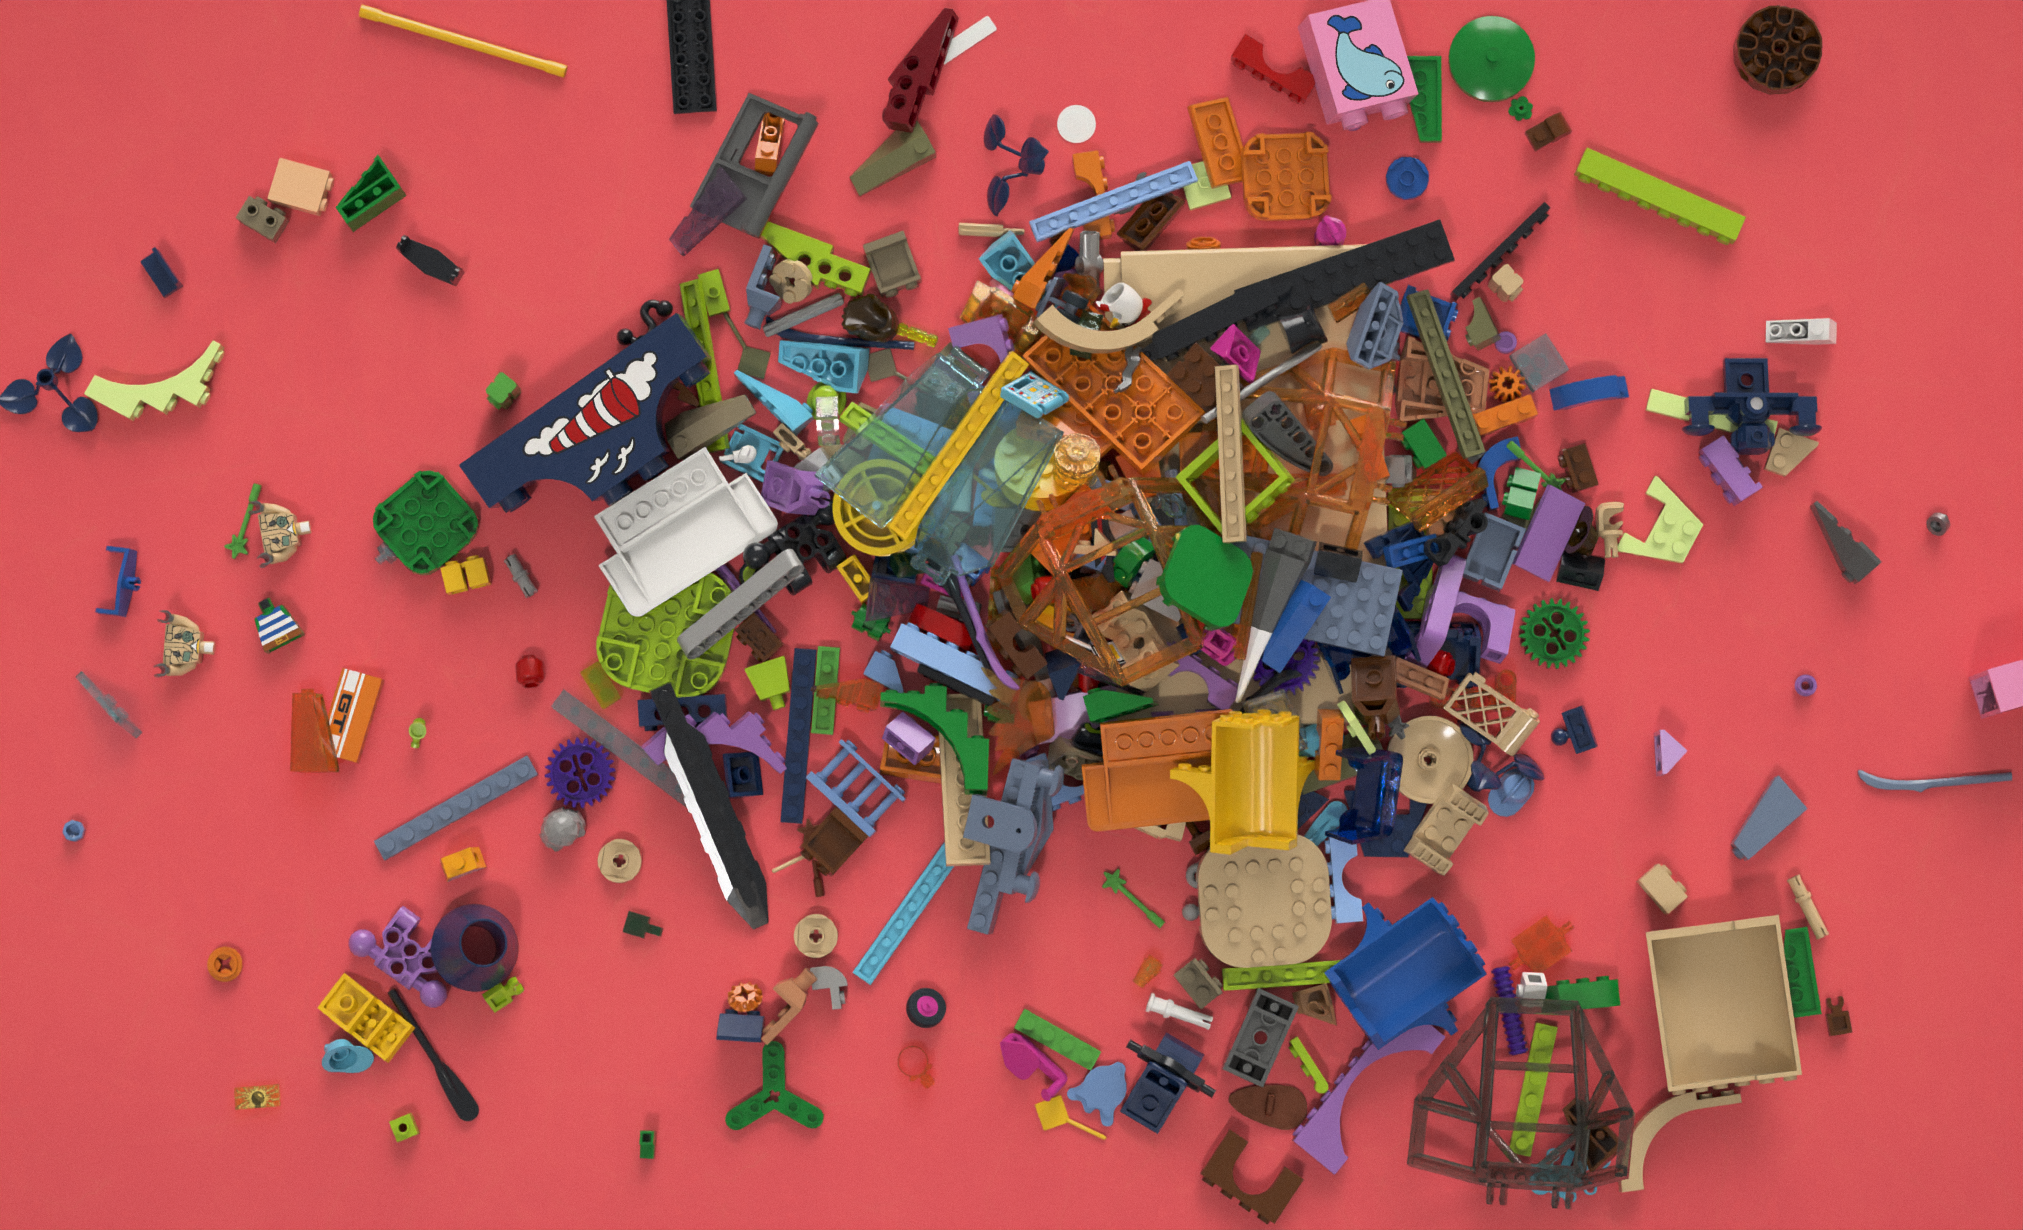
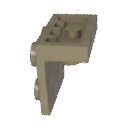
M1194 958L1173 976L1201 1010L1223 993L1221 991L1223 985L1215 976L1213 978L1209 976L1206 972L1209 968L1202 959L1197 961Z

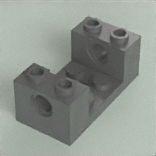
M1257 988L1248 1007L1249 1010L1221 1069L1263 1087L1299 1006ZM1258 1031H1263L1267 1035V1040L1264 1044H1258L1254 1040V1036Z

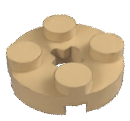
M783 260L774 267L769 278V282L776 293L788 304L802 301L810 295L813 286L811 287V280L813 278L810 270L804 263L798 260ZM793 277L795 279V285L790 283L789 278Z
M615 839L607 843L598 855V867L601 873L608 880L615 883H625L633 880L642 866V856L639 849L632 842L625 839ZM619 855H623V859L626 860V863L622 864L621 867H617V863L614 862V858H618Z
M820 914L806 916L797 924L794 931V942L797 948L804 955L811 958H821L831 953L838 941V931L834 923L826 916ZM814 930H818L819 934H822V939H818L816 943L813 938H810V934H813Z

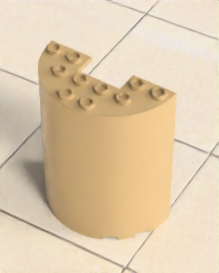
M1779 915L1646 932L1668 1092L1672 1091V1095L1686 1094V1089H1692L1695 1093L1708 1091L1710 1086H1713V1089L1728 1088V1083H1734L1737 1087L1750 1085L1751 1080H1759V1084L1774 1083V1078L1783 1077L1784 1081L1797 1080V1075H1802Z

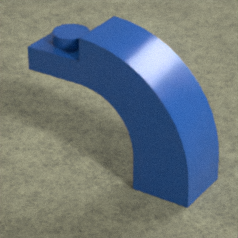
M1616 375L1577 381L1549 389L1554 411L1568 410L1593 402L1629 397L1625 376L1617 377Z
M1518 436L1502 440L1493 445L1477 465L1474 475L1475 492L1484 491V494H1481V499L1487 502L1485 507L1488 508V512L1499 508L1494 488L1496 470L1506 463L1521 460V458L1516 457L1506 447L1510 441H1513L1520 447Z

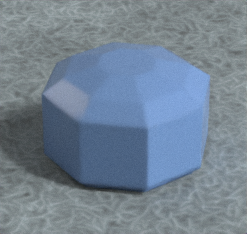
M71 820L64 825L62 832L67 840L77 842L84 838L86 829L81 822Z

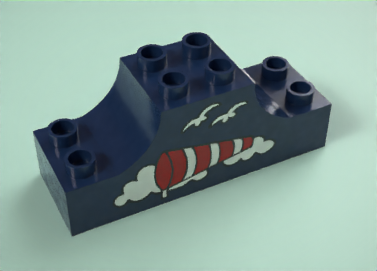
M675 313L463 461L459 466L489 508L502 507L505 513L509 511L511 513L528 502L532 497L526 488L537 481L546 479L567 482L582 490L591 501L604 499L608 506L613 505L633 492L628 484L630 479L640 474L644 481H649L669 467L663 456L671 452L665 441L662 429V415L666 400L676 383L682 381L686 387L690 388L707 377L710 372L705 363L712 358L683 316Z

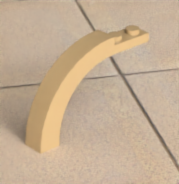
M1180 288L1177 289L1144 319L1120 330L1097 331L1084 328L1068 320L1053 305L1041 314L1033 324L1049 338L1068 348L1088 353H1112L1136 346L1153 335L1158 330L1156 325L1167 317L1164 313L1169 308L1174 311L1183 302L1180 299L1185 294Z
M1734 1090L1722 1091L1721 1096L1712 1097V1093L1699 1095V1099H1697L1696 1093L1691 1091L1686 1092V1094L1670 1097L1650 1109L1634 1126L1625 1142L1627 1146L1622 1150L1618 1169L1619 1192L1644 1189L1643 1164L1647 1149L1656 1133L1667 1122L1691 1110L1742 1103L1741 1094H1734Z

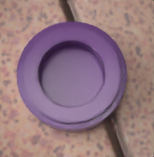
M1508 331L1499 333L1501 340L1494 343L1495 348L1502 354L1511 353L1517 345L1515 335Z

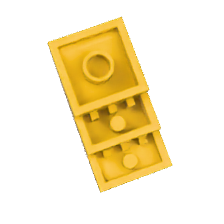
M346 973L341 976L317 1007L346 1032L354 1036L388 1063L415 1029L412 1024Z

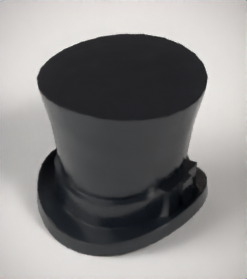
M1312 302L1307 304V310H1304L1302 313L1277 317L1291 354H1294L1312 341H1318L1321 344L1328 342L1325 332L1316 317Z

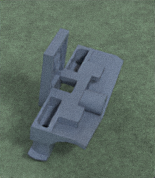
M1045 759L1025 763L1016 805L977 794L972 795L963 838L1006 850L997 891L1010 895L1015 893L1026 895L1025 903L1033 901L1040 888L1039 874L1035 871L1031 876L1027 874L1054 830L1051 797L1055 796L1063 785L1064 770L1060 765H1057L1055 770L1049 769L1048 760ZM987 815L994 819L992 828L985 824Z

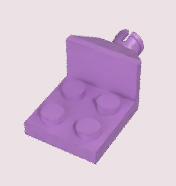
M767 460L761 496L768 506L786 513L815 515L819 508H825L829 504V501L823 498L830 499L829 493L823 491L822 472L798 470L777 461Z

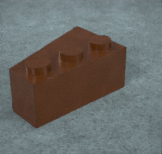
M1577 1095L1562 1109L1592 1175L1597 1174L1627 1146L1582 1096Z

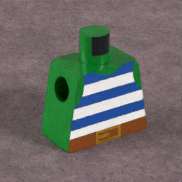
M270 598L258 603L263 614L255 618V623L264 652L269 654L305 635L285 606L280 605L274 608Z

